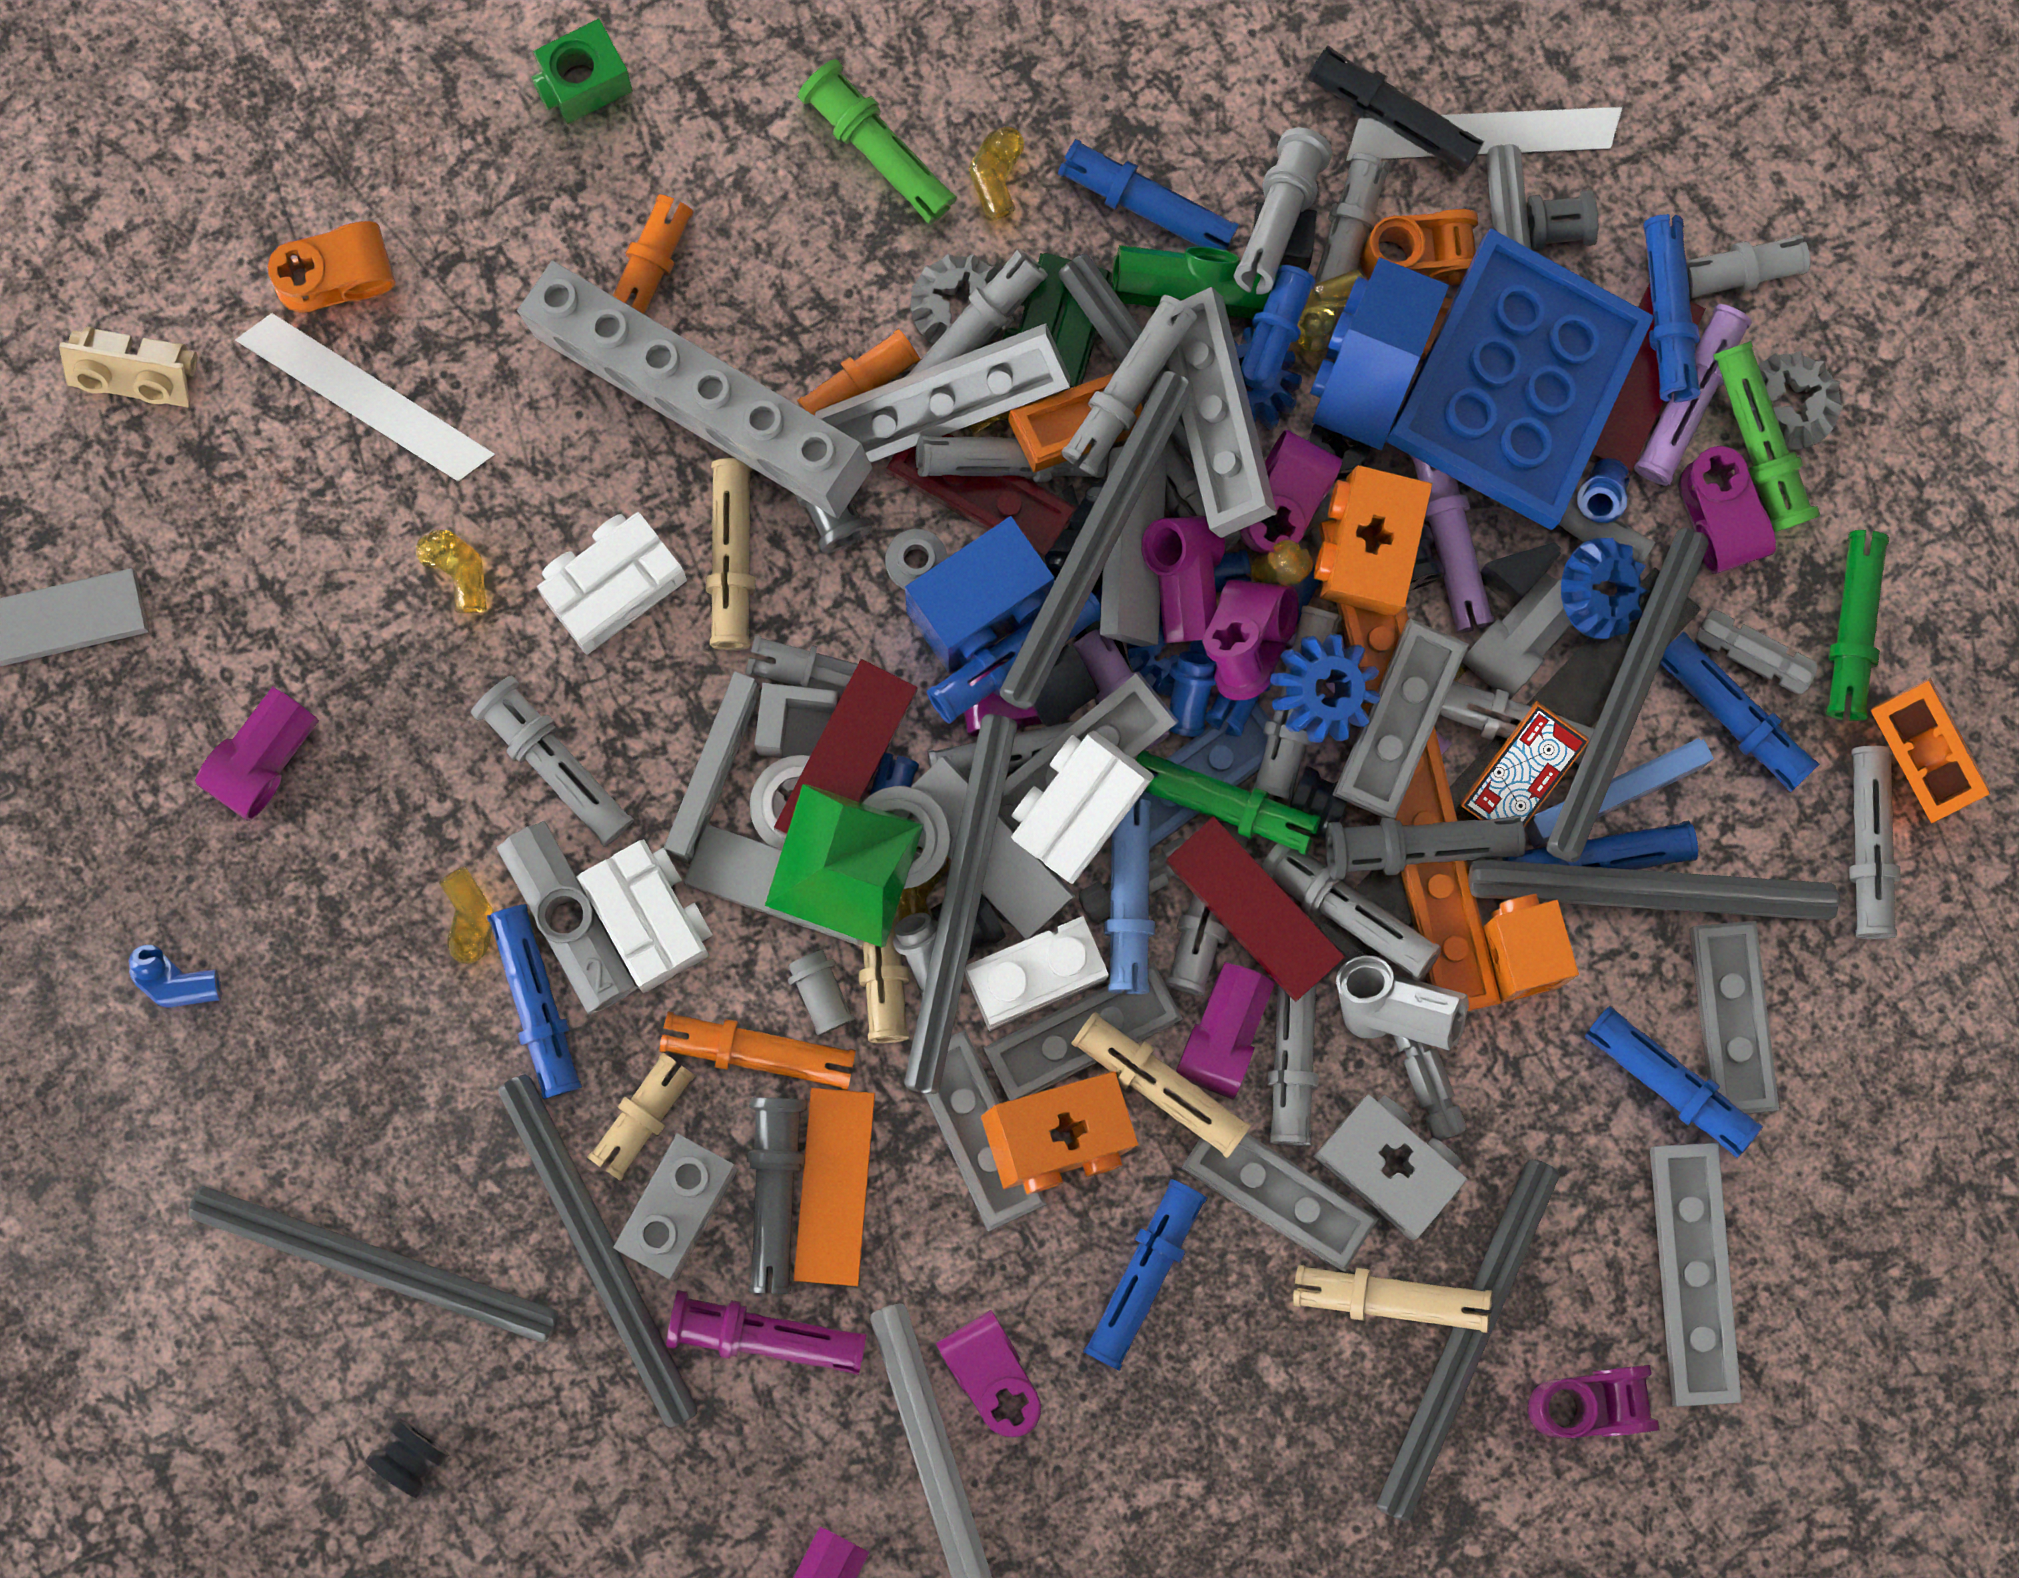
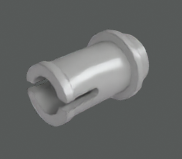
M915 913L898 922L895 927L896 936L893 943L896 951L906 956L917 982L918 991L923 996L938 922L932 920L930 915L926 913Z
M823 950L811 953L790 963L788 967L792 977L787 979L789 985H797L816 1028L817 1036L855 1020L831 969L836 966V962L834 959L827 960Z

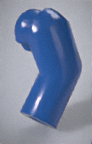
M152 944L139 946L130 954L129 973L132 981L158 1006L172 1008L221 1000V982L217 969L184 974L163 955L159 947Z

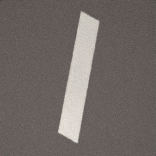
M1622 107L1441 116L1464 131L1485 141L1477 155L1487 154L1489 148L1506 144L1517 145L1521 153L1611 149ZM1372 118L1358 119L1346 161L1351 160L1353 154L1356 153L1369 154L1381 159L1436 156L1414 145L1382 123Z
M273 313L235 339L238 343L456 481H460L495 455L490 450Z

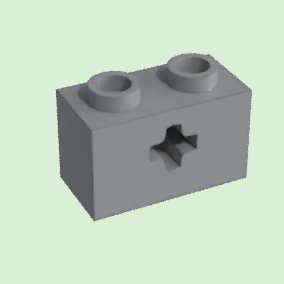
M1368 1094L1360 1100L1315 1153L1313 1158L1411 1241L1417 1239L1467 1181V1178L1457 1170L1462 1161L1452 1150L1434 1137L1426 1144L1407 1127L1413 1119L1403 1108L1385 1095L1377 1102ZM1399 1148L1406 1155L1401 1165L1409 1173L1404 1176L1398 1172L1388 1178L1381 1171L1386 1161L1379 1152L1382 1149L1386 1153H1391Z
M677 1133L613 1248L676 1282L735 1177L738 1168L733 1163Z

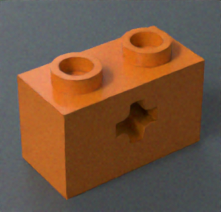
M1360 465L1347 476L1346 482L1336 481L1328 509V517L1337 519L1332 543L1323 541L1314 571V579L1323 581L1320 599L1389 616H1394L1405 608L1433 483ZM1367 526L1374 528L1373 539L1382 543L1372 553L1365 552L1366 540L1356 537Z
M1931 678L1889 698L1871 709L1876 722L1931 824L1990 795V787Z
M1531 894L1499 904L1500 909L1490 912L1492 919L1483 926L1501 1004L1559 989L1579 975L1558 900L1540 904L1537 894Z
M1115 1071L996 1104L981 1115L1003 1190L1023 1184L1027 1195L1062 1184L1061 1173L1083 1167L1086 1177L1117 1169L1123 1166L1120 1156L1139 1145ZM1055 1128L1058 1132L1069 1131L1072 1142L1066 1144L1064 1141L1053 1142L1050 1132Z

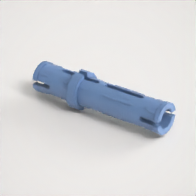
M1144 799L1138 800V804L1134 803L1111 834L1110 919L1104 921V935L1110 937V984L1108 985V992L1114 994H1121L1122 990H1125L1127 995L1150 992V986L1148 985V939L1155 935V922L1149 920L1151 801Z

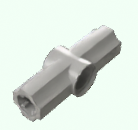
M542 821L538 824L527 826L498 845L496 849L530 908L538 929L546 937L587 1014L591 1015L606 1009L638 989L547 823ZM567 902L580 905L583 910V920L577 929L566 934L558 933L552 929L551 916L559 905Z

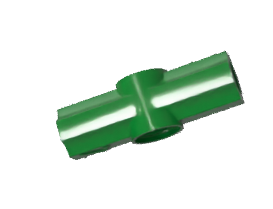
M1119 245L1114 258L1112 289L1123 304L1158 307L1163 295H1168L1182 301L1212 287L1223 296L1228 319L1230 316L1253 319L1256 313L1263 311L1270 291L1264 294H1256V289L1262 276L1259 273L1256 276L1251 292H1247L1239 287L1235 281L1234 274L1241 262L1240 258L1234 253L1218 248L1196 246L1186 248L1185 253Z

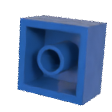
M1380 257L1370 280L1357 276L1344 312L1342 311L1328 345L1329 349L1325 358L1329 360L1323 359L1310 391L1311 395L1321 398L1312 423L1382 451L1449 288L1448 284Z
M1010 516L906 585V611L939 661L950 674L961 665L965 666L971 662L973 654L981 648L990 649L994 646V643L1012 631H1016L1030 619L1038 616L1054 585L1055 578Z

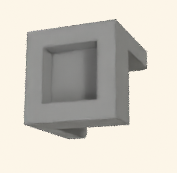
M762 683L755 738V748L758 756L785 758L795 755L811 756L840 700L839 693L831 690Z

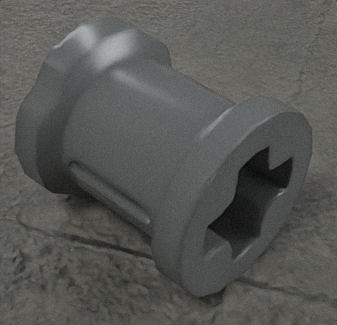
M1582 190L1578 197L1543 200L1541 195H1529L1527 200V216L1532 250H1544L1546 243L1581 240L1585 246L1596 245L1599 227L1598 210L1592 190ZM1560 219H1573V220H1570V221H1560V222H1552V221H1551V220H1560Z
M796 495L799 506L807 507L821 535L818 545L823 553L835 552L850 546L865 537L872 530L869 520L867 518H860L852 500L839 519H836Z

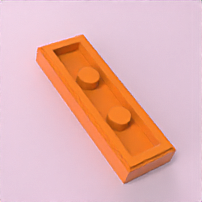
M811 1088L794 1282L859 1287L875 1093Z

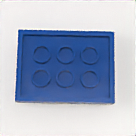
M1490 228L1480 242L1385 442L1540 525L1553 530L1562 520L1654 316Z

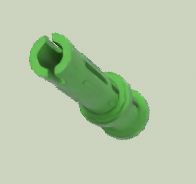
M832 59L825 63L803 84L797 97L804 105L812 103L835 127L833 135L839 142H845L846 145L853 143L896 190L914 206V209L929 225L935 223L956 202V195L933 175L930 169L879 117L881 110L878 108L879 103L872 96L865 98L842 74L843 65L837 59Z
M1749 341L1713 354V356L1717 360L1734 415L1753 465L1748 468L1753 484L1757 486L1773 530L1777 532L1819 517L1821 514L1818 506L1810 505L1798 471L1803 466L1801 457H1797L1796 452H1788L1773 409L1772 400L1768 394L1752 349V342ZM1743 379L1746 381L1754 407L1756 409L1762 427L1761 432L1757 427L1751 406L1749 404L1744 386L1742 384ZM1765 441L1768 444L1773 459L1769 460L1764 447ZM1779 481L1781 482L1782 488L1784 490L1789 505L1788 509H1786L1784 500L1782 498L1778 486Z

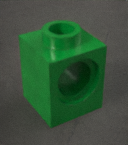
M600 18L533 51L540 71L531 76L533 84L547 110L558 105L567 124L633 92L628 70ZM584 65L593 69L590 77L583 82L570 83L563 79L564 74L571 67Z

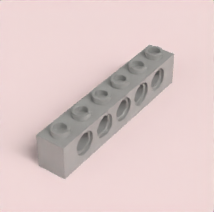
M553 260L517 310L533 336L539 341L836 519H839L872 470V465L861 443Z

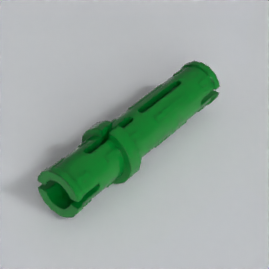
M1854 530L1848 533L1847 540L1849 544L1838 625L1837 643L1830 645L1828 659L1834 663V670L1826 714L1838 720H1843L1847 695L1852 696L1849 721H1863L1868 718L1867 705L1871 668L1878 666L1880 655L1879 649L1874 647L1877 631L1886 549L1889 544V536L1878 531H1873L1869 556L1864 555L1866 530Z
M1145 749L1138 754L1135 761L1148 771L1158 774L1144 792L1207 816H1214L1219 821L1239 827L1238 834L1249 839L1254 834L1295 849L1303 855H1307L1313 840L1310 839L1311 837L1289 828L1294 826L1316 835L1321 819L1320 816L1311 815L1268 799L1269 793L1257 787L1253 792H1249L1153 755Z

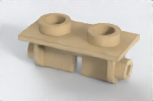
M88 326L83 329V332L73 330L69 343L60 342L59 350L67 386L80 388L90 393L98 394L104 392L138 398L151 404L166 403L182 407H189L190 405L186 376L193 377L195 374L197 353L187 351L186 344L143 338L137 355L129 354L132 346L131 335L98 330Z

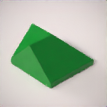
M803 784L764 906L873 945L885 947L924 824L808 784Z

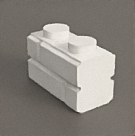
M636 512L627 520L622 514L607 520L592 535L596 543L577 557L569 551L554 559L542 572L546 580L536 586L544 601L586 655L687 581L684 570L639 512Z
M1094 730L1088 733L1083 741L1071 735L1049 765L1059 772L1045 792L1033 786L1011 815V817L1021 823L1011 836L1013 841L1034 857L1043 861L1046 866L1072 884L1083 873L1155 777L1150 771L1130 756L1124 754L1121 749Z
M639 840L614 854L611 858L603 860L577 876L637 986L643 993L650 991L673 978L676 974L687 970L710 956L702 941L713 936L696 904L693 902L683 908L671 886L682 880L664 848L652 853L645 840Z
M1083 916L1058 926L1056 932L1052 933L1048 930L968 964L964 973L989 1032L1106 982L1109 975Z

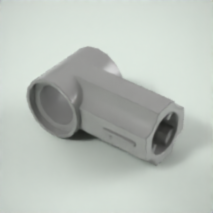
M1545 573L1502 622L1497 619L1487 629L1461 661L1493 690L1500 689L1509 692L1508 699L1510 700L1545 662L1543 656L1573 625L1563 607L1561 580Z
M1364 955L1355 957L1346 962L1338 971L1336 984L1345 1026L1352 1034L1360 1038L1374 1039L1390 1033L1446 1050H1450L1453 1045L1457 1046L1465 1029V1020L1469 1008L1467 994L1395 975L1392 972V968L1384 960L1376 956ZM1374 996L1372 998L1362 999L1363 997Z

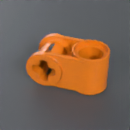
M1451 209L1433 214L1394 215L1382 219L1375 225L1362 250L1360 263L1363 273L1370 280L1380 257L1445 284H1461L1476 253L1473 229L1478 226L1477 212L1469 209ZM1394 242L1400 245L1405 251L1407 259L1395 262L1385 258L1380 252L1378 244Z
M372 221L349 223L327 233L287 242L277 247L271 254L268 262V276L275 287L276 294L281 303L289 310L299 313L312 312L347 301L373 298L390 291L396 283L380 226ZM292 255H296V256H297L296 258L291 259V256H292ZM298 269H305L306 283L295 286L293 272Z

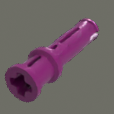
M677 1290L666 1347L676 1349L680 1343L718 1350L720 1357L728 1359L731 1356L737 1357L739 1351L817 1367H827L859 1375L867 1334L839 1331L791 1320L765 1317L746 1312L747 1306H742L741 1302L731 1300L725 1306L689 1299L686 1291Z

